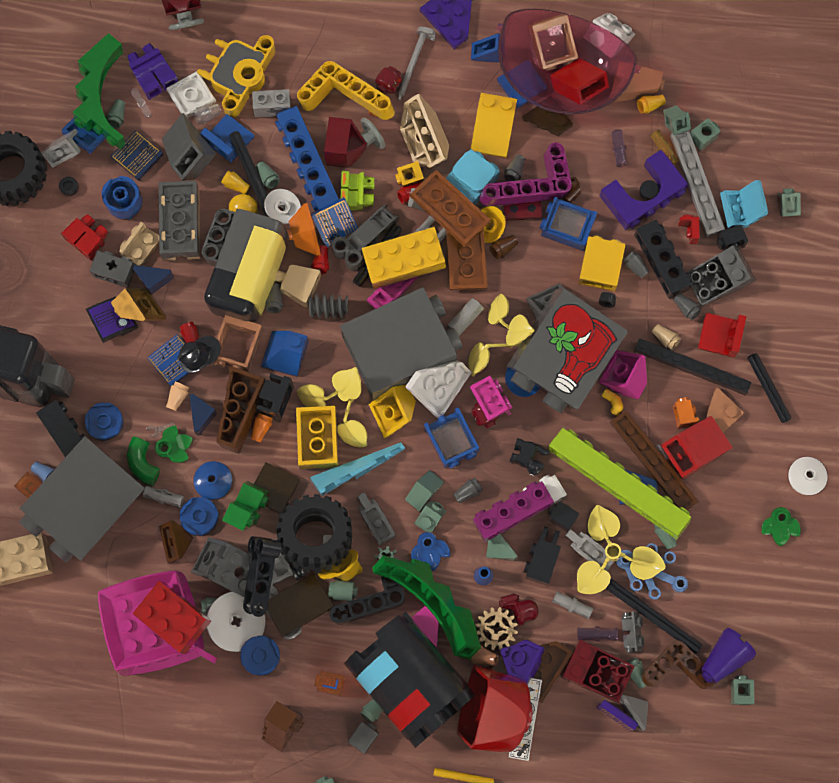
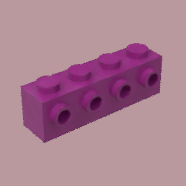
M536 481L526 486L527 489L521 493L516 491L505 502L500 500L492 505V509L488 511L484 509L475 514L473 524L484 543L553 505L554 500L542 481L539 483Z

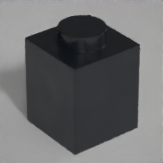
M559 501L557 505L553 503L548 511L550 515L548 521L568 532L580 513Z

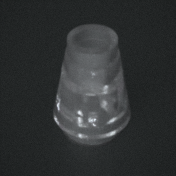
M218 104L197 107L193 111L194 119L198 125H204L222 114Z

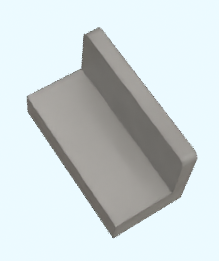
M76 129L54 140L41 152L52 168L81 151L72 139L78 132Z

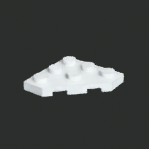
M456 360L416 371L406 385V388L435 417L439 418L444 415L472 372L463 362Z

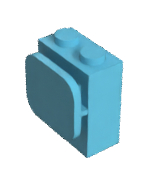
M470 149L454 165L453 170L446 179L476 205L480 201V194L487 184L495 183L499 179L500 171L497 165L485 160L480 152H474Z

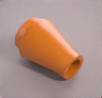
M258 413L254 419L250 439L261 443L263 437L272 426L273 418Z

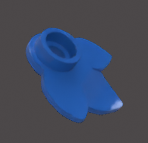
M430 532L422 533L418 537L417 545L411 551L412 560L417 559L429 563L432 571L437 569L440 557L450 556L448 545L443 540L436 539L435 535ZM430 539L431 544L428 546L424 545V540Z

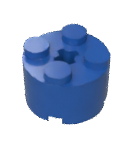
M118 176V178L108 180L102 188L103 202L109 213L114 217L132 219L140 211L143 197L138 186L131 178Z

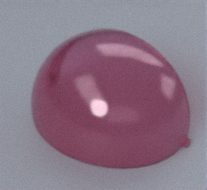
M532 8L513 11L506 16L503 23H498L497 30L500 31L498 54L506 79L518 94L542 109L561 114H583L596 111L609 105L621 96L630 84L633 75L640 72L641 67L637 64L636 55L627 43L607 29L583 18L553 10ZM560 14H566L578 58L606 71L609 88L582 105L555 92L550 75L566 65H563V63L558 64L555 69L549 71L539 68L528 27L529 24ZM561 25L537 32L545 61L568 54Z

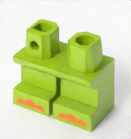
M342 171L341 198L344 197L350 211H364V207L374 206V194H364V189H374V177L364 176V172L350 174L349 171Z

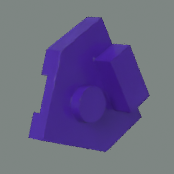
M523 640L513 646L500 649L508 675L526 681L528 685L531 677L534 678L540 666L545 648L531 641Z

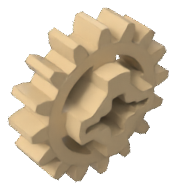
M492 607L489 614L487 611H483L485 617L479 616L478 620L481 623L475 624V627L479 628L477 635L481 636L479 642H485L484 648L491 645L492 651H494L496 646H498L499 650L503 648L502 645L510 647L508 641L514 642L515 638L512 635L518 634V631L514 630V627L518 626V624L512 623L515 617H508V610L502 613L501 607H499L497 612ZM495 616L494 621L485 623L488 618ZM502 618L508 622L509 627L503 624ZM495 624H498L499 628L502 629L498 634H494V630L491 629ZM483 631L490 634L491 641L486 638ZM508 635L505 640L498 642L499 637Z

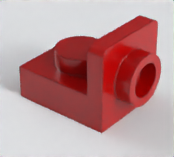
M690 214L680 217L678 226L687 227L686 238H689V244H697L700 238L699 217H694V215Z

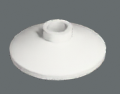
M285 189L271 191L264 202L267 215L283 224H289V220L301 207L296 195Z
M802 457L791 465L788 478L791 486L798 493L814 495L825 487L827 471L824 465L817 459ZM811 472L812 478L807 477L806 473Z

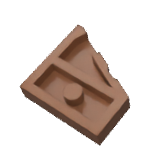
M717 387L713 392L706 418L712 416L724 433L744 412Z

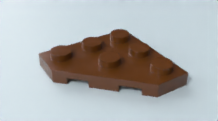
M557 641L540 645L545 650L534 678L542 680L538 701L541 704L573 651ZM500 655L497 666H493L492 670L508 675L503 657Z

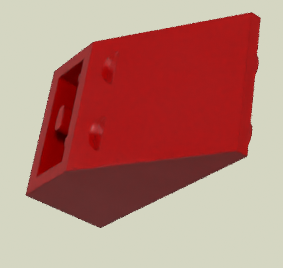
M712 416L661 444L683 479H686L733 448Z

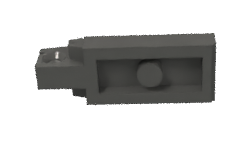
M365 493L358 496L362 506L358 507L360 514L377 543L381 546L396 537V534L378 503L374 499L369 501Z

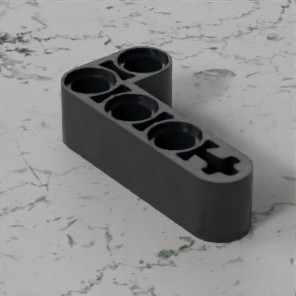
M381 576L384 591L336 605L330 610V618L333 623L342 625L398 608L405 601L402 585L396 581L388 584L384 580L385 577ZM393 593L401 595L402 598L399 602L394 603L390 600ZM374 599L382 600L383 604L380 608L372 607L371 603ZM360 604L363 606L361 614L353 613L352 609L355 605ZM349 607L352 617L348 618V614L342 615L341 620L334 617L336 611L340 610L341 613L347 612L345 608Z

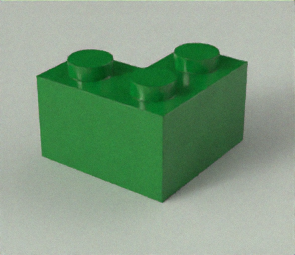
M249 481L243 483L236 500L229 504L222 521L242 531L256 525L261 516L259 515L261 507L264 508L268 502L269 497H267L269 491Z

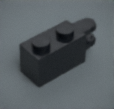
M544 526L537 544H532L529 554L533 556L531 562H526L523 572L526 573L525 579L548 586L561 546L556 545L560 531L557 530L553 534L552 543L544 541L548 534V527Z

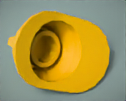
M354 549L348 550L349 554L346 558H342L341 564L338 566L332 565V570L329 571L321 569V573H318V576L322 579L337 577L342 581L351 580L363 571L358 561V552Z

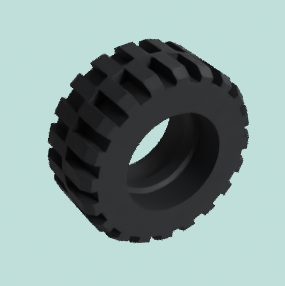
M5 131V134L0 133V161L11 156H18L25 160L24 168L16 178L9 181H0V203L4 206H8L9 203L16 206L21 201L23 203L28 202V198L31 196L34 198L37 195L36 191L43 188L42 181H46L47 177L45 173L47 165L35 142H32L31 138L23 136L19 132L14 134L11 131Z
M314 494V497L304 495L302 500L298 498L293 500V505H287L284 508V513H281L278 518L279 523H277L276 530L277 540L281 542V554L284 555L288 564L293 563L295 569L299 570L301 567L303 572L310 573V570H315V573H321V569H326V571L332 570V565L338 566L341 564L342 558L347 557L349 554L348 549H351L352 522L350 517H348L347 510L344 507L341 508V503L337 500L332 502L331 497L325 496L321 498L320 494ZM312 521L326 523L333 529L331 539L320 546H307L301 543L296 538V533L302 525Z

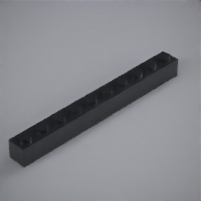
M639 338L634 350L638 354L742 395L748 393L752 383Z

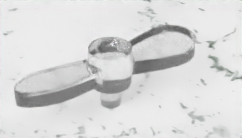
M133 88L131 90L132 96L142 109L143 115L146 118H150L152 115L151 110L146 106L140 92Z

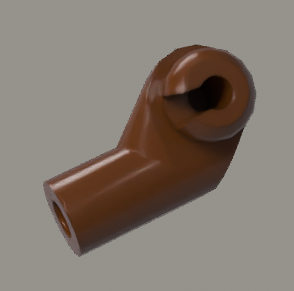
M571 177L572 187L563 198V201L572 203L580 195V183L576 177Z

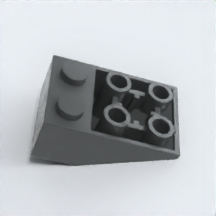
M184 113L179 116L162 138L170 165L182 181L195 180L216 155L215 151Z
M734 245L688 271L692 279L691 287L701 306L725 297L756 281L740 248Z

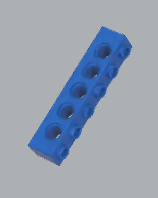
M295 106L277 113L278 121H275L278 131H282L284 134L282 139L285 147H290V158L293 164L297 163L298 165L296 171L300 180L304 179L306 183L303 186L307 196L311 194L313 200L310 202L313 210L317 211L339 200L298 107ZM290 128L297 129L295 132L288 131ZM299 143L304 144L301 148L295 147ZM305 159L311 160L309 164L302 163ZM312 175L318 176L316 180L309 179ZM319 191L326 192L323 196L316 195Z

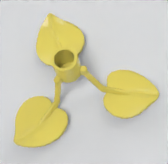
M499 294L489 307L487 316L490 324L496 325L500 322L509 329L506 335V343L486 344L484 346L483 343L479 342L473 347L468 359V367L473 377L487 366L490 358L488 348H512L513 346L519 348L522 341L535 331L527 318L520 314L515 316L509 325L504 322L503 318L509 313V302L503 294Z
M357 367L336 372L332 377V383L336 391L328 396H324V390L321 387L313 384L303 385L297 389V395L306 407L326 406L325 400H329L337 394L342 401H348L343 418L344 423L339 424L337 427L338 434L348 445L360 448L367 446L368 436L365 427L356 420H347L352 402L361 394V379Z
M596 505L588 520V532L595 541L606 539L608 545L605 548V555L607 558L601 567L595 561H587L580 566L577 572V590L582 594H596L607 588L611 576L604 568L609 561H617L620 557L632 561L630 571L636 578L641 580L653 578L663 571L666 565L661 556L649 547L640 546L633 550V558L622 553L620 546L612 543L609 537H614L619 532L620 521L613 512L600 505Z

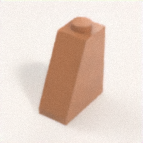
M621 61L610 102L657 95L659 89L663 90L665 79H662L663 72Z

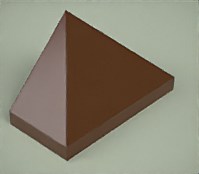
M171 520L159 526L168 564L181 559L193 539L174 520Z

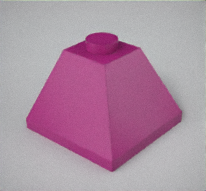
M616 350L599 383L623 396L639 399L647 384L645 356Z

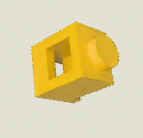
M418 161L397 168L398 174H395L398 185L402 184L404 187L424 181ZM412 174L413 177L412 179L408 180L406 179V175Z

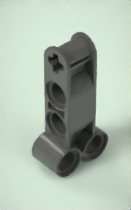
M387 204L383 205L347 239L336 237L332 241L334 256L340 259L345 258L346 267L350 271H358L362 267V248L374 245L390 230L393 224L398 222L400 217L398 215L395 216L388 209ZM338 245L345 246V249L337 250L336 247ZM351 258H357L358 262L351 263L349 262V260Z

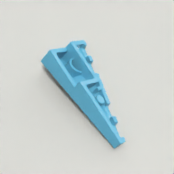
M400 442L314 475L310 479L321 496H324L351 478H360L405 450V447Z

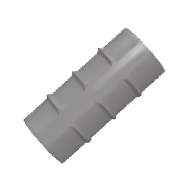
M472 298L446 327L448 329L454 328L458 336H460L483 311V306Z

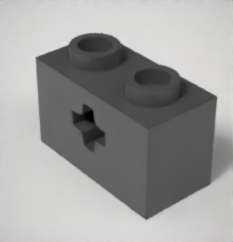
M97 251L89 272L94 278L128 288L135 271L133 269L134 263L131 259L123 256L121 258L115 257L113 253L104 251V253Z

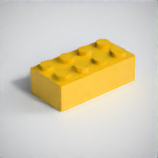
M435 227L362 248L373 289L446 268Z

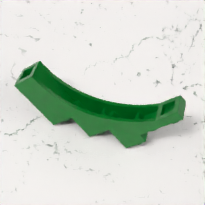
M108 33L77 61L79 72L85 78L75 86L76 97L82 104L73 111L74 123L80 129L84 128L89 132L93 128L98 135L102 134L111 146L122 149L125 146L124 136L109 124L101 107V92L105 77L114 62L123 54L122 44Z
M383 555L372 567L374 574L396 581L423 602L442 626L454 656L471 659L481 649L471 610L455 605L450 586L434 582L429 563L413 559L408 563Z

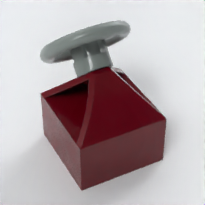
M162 0L166 16L177 14L179 22L169 25V30H177L204 23L203 18L192 19L191 14L192 10L202 8L200 0Z
M329 117L324 148L326 166L349 168L361 157L367 146L373 143L379 149H384L385 141L376 126L368 118L363 117L361 119L364 131L360 133L352 119Z

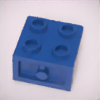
M228 114L211 131L204 128L200 133L211 148L230 163L238 155L229 135L234 131H239L245 146L254 138V134Z

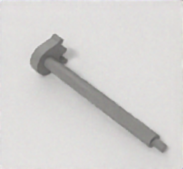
M423 26L418 28L417 34L419 39L400 86L397 100L401 101L402 96L405 94L425 38L435 40L436 32H434V29Z

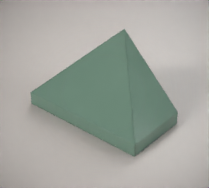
M501 534L488 541L486 558L508 561L517 559V555Z

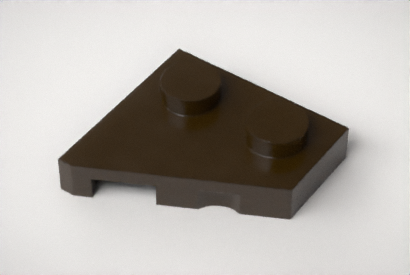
M551 96L522 117L523 121L534 123L538 128L548 130L555 136H560L573 126L572 121Z

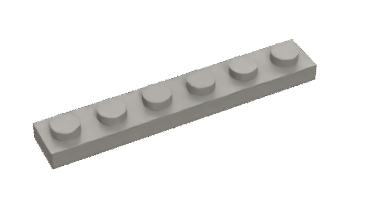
M688 130L676 135L672 133L670 138L685 180L688 183L687 186L705 236L718 234L724 231L725 228L690 131Z

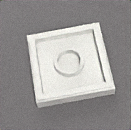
M197 71L166 88L180 113H184L187 118L216 103V99L201 75L197 74Z

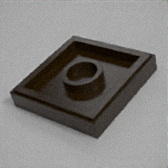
M265 462L254 484L269 491L266 507L281 514L284 512V508L291 499L300 479Z

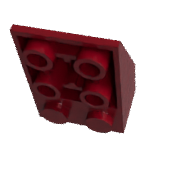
M579 640L561 678L619 703L635 666Z

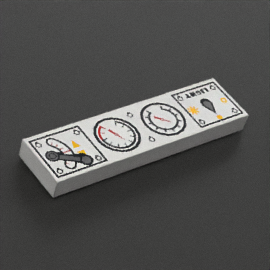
M531 678L528 684L530 703L533 708L532 721L528 731L524 733L519 746L512 752H509L510 758L529 761L542 683L540 679Z

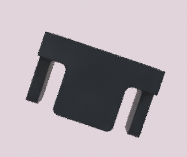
M270 373L269 378L271 381L265 380L259 395L264 400L263 406L257 405L256 409L258 413L281 422L294 385L291 378Z

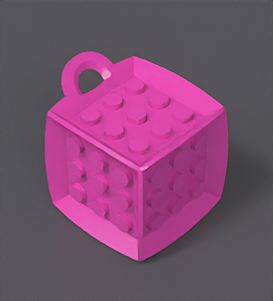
M173 570L150 574L112 585L97 593L104 637L113 666L120 675L130 676L161 670L200 656L214 664L218 658L204 651L202 634L186 654L179 653L132 614L158 581L167 583L196 607L187 578L182 572Z

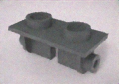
M632 611V616L631 612H625L623 617H621L622 630L630 631V634L623 635L624 649H626V653H634V649L636 652H643L642 647H644L645 642L640 628L643 626L642 617L635 611Z

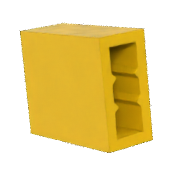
M588 236L578 284L615 292L625 244L615 239L609 241L604 240L600 236Z

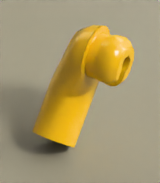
M606 388L602 397L611 402L612 408L610 411L617 416L624 408L621 397Z

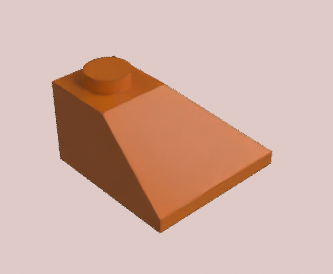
M304 203L289 220L290 229H287L289 240H294L295 247L318 256L321 253L308 203Z

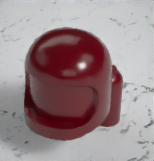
M517 594L501 597L499 606L501 609L513 610L518 626H522L527 621H534L538 617L539 609L533 600L518 601L519 595Z

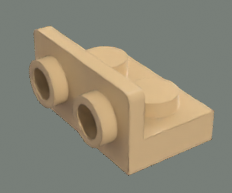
M140 222L139 225L132 229L128 240L122 242L119 252L123 257L131 259L134 265L143 266L159 245V235Z

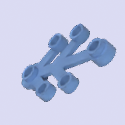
M650 543L646 546H652L654 547L655 552L658 551L657 546L653 543ZM621 550L622 553L633 558L631 551ZM669 551L661 558L665 564H672L676 560V555ZM666 555H672L673 560L668 561ZM620 557L616 564L619 568L625 569L630 580L631 590L635 592L640 591L643 584L630 571L632 561L625 563L622 557ZM662 571L654 576L671 584L672 589L678 593L685 591L688 587V581L683 576L673 577ZM653 579L644 580L649 591V598L652 600L658 599L661 596V591L655 586ZM678 580L683 581V587L677 585ZM634 582L640 584L639 589L633 587ZM652 590H656L658 592L657 597H653L651 595Z

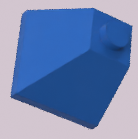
M272 331L261 367L298 377L308 346V337L292 331Z

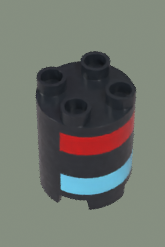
M405 612L402 616H396L375 633L378 639L360 653L356 650L345 661L344 665L402 735L416 748L476 694L415 621Z

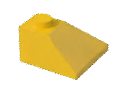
M406 385L390 388L369 404L384 438L389 437L412 420L416 400L413 394L406 388Z

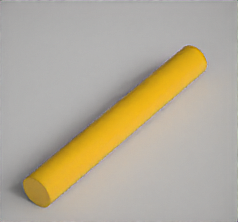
M440 768L434 769L433 776L470 783H494L493 778Z

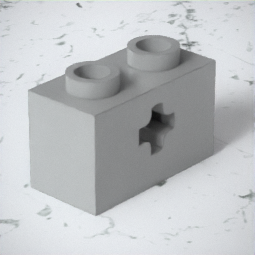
M289 89L252 92L255 118L277 116V113L291 108Z

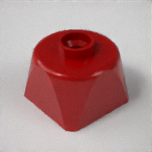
M474 665L470 673L468 685L476 695L461 709L457 734L474 750L512 752L519 746L524 733L528 731L532 721L533 708L530 703L529 687L526 681L520 678Z

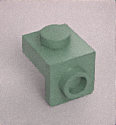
M430 501L425 505L414 524L425 532L432 533L447 511L440 503Z

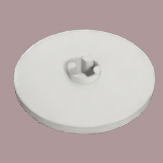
M234 592L223 594L212 603L207 613V617L211 620V623L207 626V631L212 641L220 648L231 652H239L244 643L251 637L263 635L265 614L261 617H256L246 613L243 609L244 597ZM234 616L236 619L240 618L238 627L231 624Z

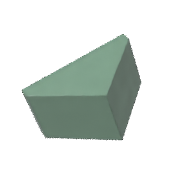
M429 470L415 483L405 501L420 512L441 488L444 481Z

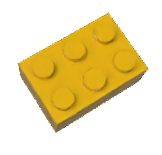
M335 406L296 408L299 468L338 467Z

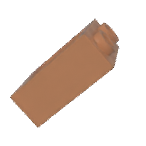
M560 14L528 25L539 68L546 71L553 70L558 64L568 65L578 58L566 14ZM561 25L568 54L545 61L537 32Z
M225 315L217 337L221 351L230 328L252 334L254 338L245 364L220 355L214 361V364L220 367H225V365L249 372L263 333L262 325Z

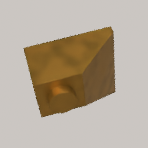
M125 288L110 302L114 307L115 313L120 318L139 321L165 320L167 318L147 288Z

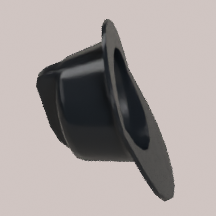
M204 336L194 342L185 343L181 347L178 356L183 370L188 373H195L213 363L220 355V343L212 336Z

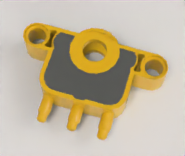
M261 36L254 47L239 40L227 43L216 39L215 44L224 50L219 58L211 54L206 55V59L215 64L211 72L202 69L197 70V74L211 81L212 87L216 92L225 96L222 101L224 113L232 118L240 114L249 99V94H252L253 91H260L264 86L265 76L263 71L266 70L276 52L274 40L271 36ZM265 45H270L269 48H263ZM247 74L255 75L251 79H244V76ZM229 105H235L232 109L227 108Z

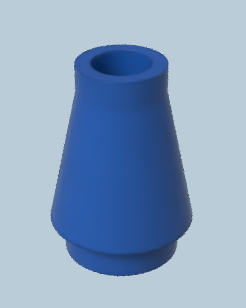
M480 566L474 572V579L479 585H488L493 580V572L487 566ZM486 571L488 574L486 577H483L480 573Z

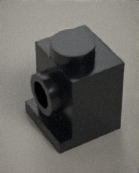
M742 225L720 232L717 238L718 248L723 251L733 245L745 248L749 242Z

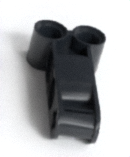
M251 536L248 542V552L251 554L243 609L248 614L261 617L267 611L275 558L280 556L281 542L271 538ZM261 563H263V564H264V567H263V569L260 571V570H259V566H260ZM260 582V589L256 591V586Z

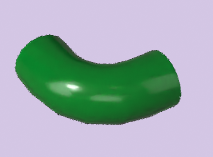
M132 436L126 455L128 468L134 477L154 486L161 469L149 464L146 460V452L150 443Z

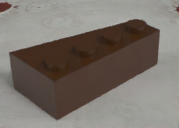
M230 366L229 380L226 385V397L223 402V414L220 419L216 442L222 448L239 454L257 415V405H261L263 401L259 395L266 379Z
M276 701L265 718L262 740L282 752L294 732L298 733L304 725L302 722L303 717Z

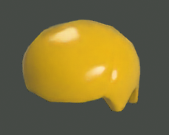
M240 194L232 198L229 203V210L236 212V209H242L258 213V203L252 196Z

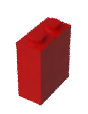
M581 58L574 60L550 75L554 91L579 105L609 88L606 71Z

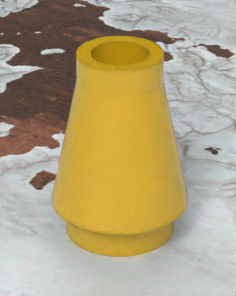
M663 94L642 96L637 100V108L641 114H648L666 104Z
M228 170L221 181L225 188L242 194H246L250 187L234 171Z

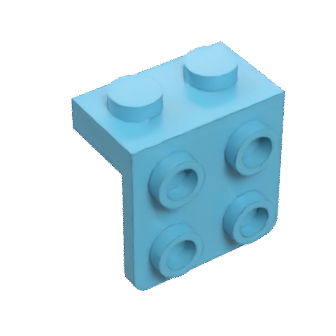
M760 180L753 181L739 191L724 190L720 193L728 228L738 225L747 228L768 214Z

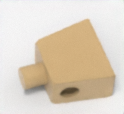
M290 265L287 273L280 270L277 271L275 281L282 283L280 287L282 294L308 308L310 295L312 298L320 281L321 273L316 269Z

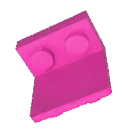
M488 376L470 386L488 421L505 412L508 416L512 414L510 409L513 407L506 395L502 397L501 393L504 391L497 379L493 380L491 376Z

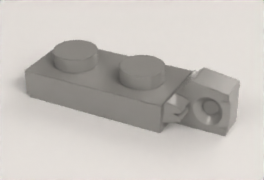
M570 529L565 535L573 541L570 546L586 560L595 561L601 567L607 558L605 549L587 534L581 532L577 535ZM609 561L604 570L608 571L615 561Z

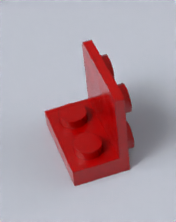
M706 313L698 349L735 358L739 353L747 316L739 314L735 320Z

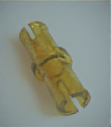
M656 130L649 136L658 148L657 152L662 150L673 165L679 161L671 149L672 145L667 143L660 130Z

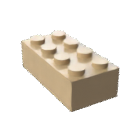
M42 532L37 537L31 534L0 542V586L53 574L47 537Z

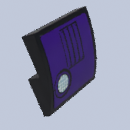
M116 297L86 308L103 343L119 335L124 336L139 328L135 320L120 318L115 313L114 307L110 302Z

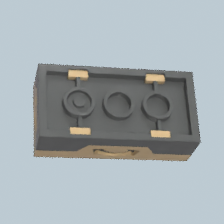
M197 181L159 182V254L163 261L176 260V257L186 256L187 260L200 259V203Z

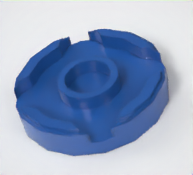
M106 402L93 405L86 413L84 420L88 433L93 438L102 441L116 437L122 430L124 422L120 410L113 404Z
M205 497L189 499L180 510L182 527L194 536L209 534L218 523L219 513L217 507L211 500Z
M261 635L247 640L240 652L242 666L252 675L262 676L269 674L277 667L280 659L279 647L275 641Z

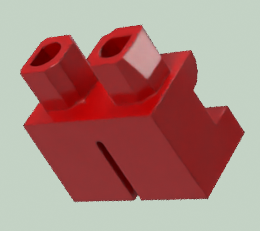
M86 214L81 220L76 218L61 235L91 261L96 256V251L105 245L103 240L109 232L102 225H99L95 231L91 230L90 228L96 222L90 215Z

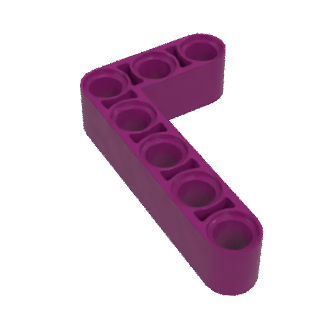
M553 142L544 153L548 178L487 184L480 194L481 203L485 206L554 200L555 197L557 199L564 198L570 191L572 183L563 145ZM540 187L545 188L547 192L542 191ZM522 189H526L529 194L524 193ZM504 191L510 192L511 195H507ZM486 193H491L493 197H489Z

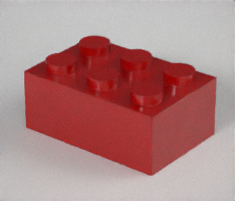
M162 581L156 583L132 613L175 650L183 654L189 651L211 623L207 616Z

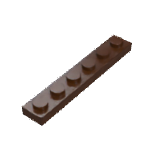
M624 411L610 422L678 508L683 507L688 511L699 502L627 411Z

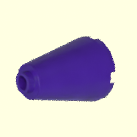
M726 628L722 632L701 668L703 672L702 677L709 683L719 682L753 660L756 656L753 647L747 641L744 643L740 639L741 635L731 628Z

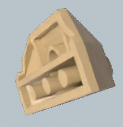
M417 94L404 102L400 130L413 162L418 161L421 165L433 168L447 159L449 143L436 112L420 94Z

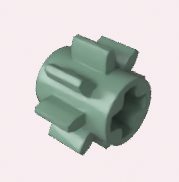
M389 546L386 547V550L378 548L380 554L374 555V558L380 559L384 554L394 558L393 556L397 551H389Z

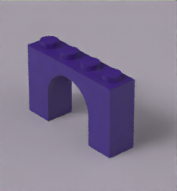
M662 150L647 158L644 167L659 187V192L653 199L637 201L631 198L617 180H614L600 191V198L625 230L630 227L632 229L637 227L641 223L640 220L645 217L647 219L652 217L656 213L655 210L660 207L662 209L671 203L670 200L675 197L678 199L686 193L685 190L688 183Z

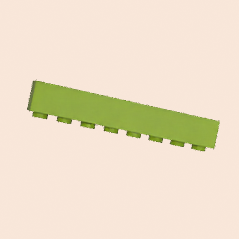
M564 428L560 430L549 445L550 452L678 540L691 522L690 513L685 508H678L669 497L659 495L653 486L643 484L636 474L632 473L630 475L620 463H613L609 460L607 454L602 451L597 452L593 449L591 443L577 438L578 435L570 429L567 431Z

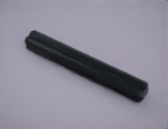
M393 224L381 242L397 238L402 228L397 224ZM366 262L353 279V283L359 287L369 277Z
M757 353L750 355L748 361L781 423L790 421L792 417Z

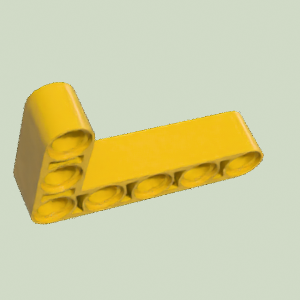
M333 61L325 62L297 92V98L302 108L306 111L315 109L335 88L380 119L389 120L395 113L389 97Z

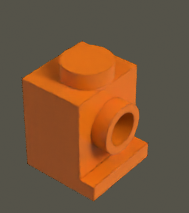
M688 397L677 399V402L673 405L677 428L697 424L699 417H694L696 416V407L692 405L691 399L689 400Z

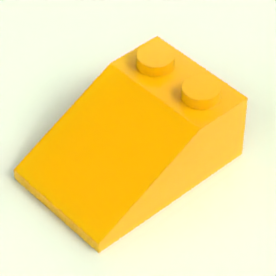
M486 93L480 94L471 149L474 152L478 151L484 155L507 158L517 99Z

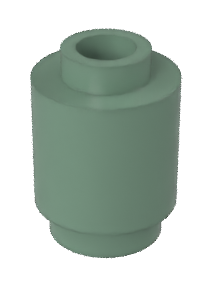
M330 581L328 597H332L333 600L349 602L353 598H357L358 587L354 586V582Z

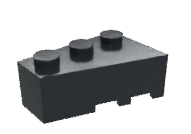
M56 399L37 411L36 414L66 457L85 435H80L77 430L78 424L73 417L70 418L66 413L68 411L67 407L62 401L59 402Z

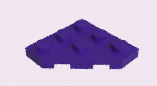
M430 0L420 7V12L453 49H456L468 39L472 0Z

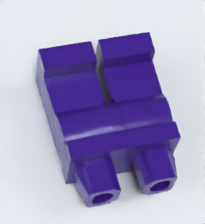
M151 43L142 48L145 53L144 56L139 58L136 52L127 56L131 71L148 100L162 93L161 86L166 91V88L178 82L177 76L171 70L159 49H155Z

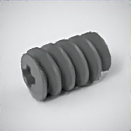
M318 294L315 295L314 299L310 295V317L314 318L315 313H317L318 318H321L324 313L326 319H328L332 313L333 319H336L338 314L341 319H344L345 315H348V295H346L344 301H342L341 295H338L337 300H334L333 295L330 296L329 300H327L325 294H323L321 300Z

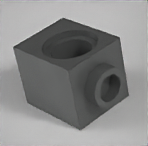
M369 721L366 724L361 722L348 743L365 754L379 735L375 732L377 727Z

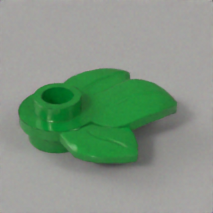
M176 425L170 426L164 430L162 439L157 441L155 451L160 457H168L172 462H185L189 459L185 450L190 447L193 438L185 434H178ZM164 445L168 446L167 451H162Z
M784 507L775 508L771 513V517L764 520L761 528L762 534H772L778 546H783L790 538V535L798 537L801 533L799 522L792 518L789 510ZM784 514V519L780 521L778 516Z

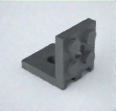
M208 537L191 573L211 580L244 597L251 555L227 542ZM261 563L260 566H259V570H260V571L262 570V568H263V566H264L263 563ZM240 566L242 574L236 577L234 571Z

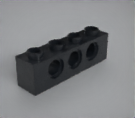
M656 219L637 228L634 236L668 299L689 290L692 279L688 272L685 273L681 258L676 256L673 251V243L667 240L663 225L659 224ZM651 240H658L660 245H654ZM660 256H666L669 261H662ZM669 272H675L677 277L672 278Z

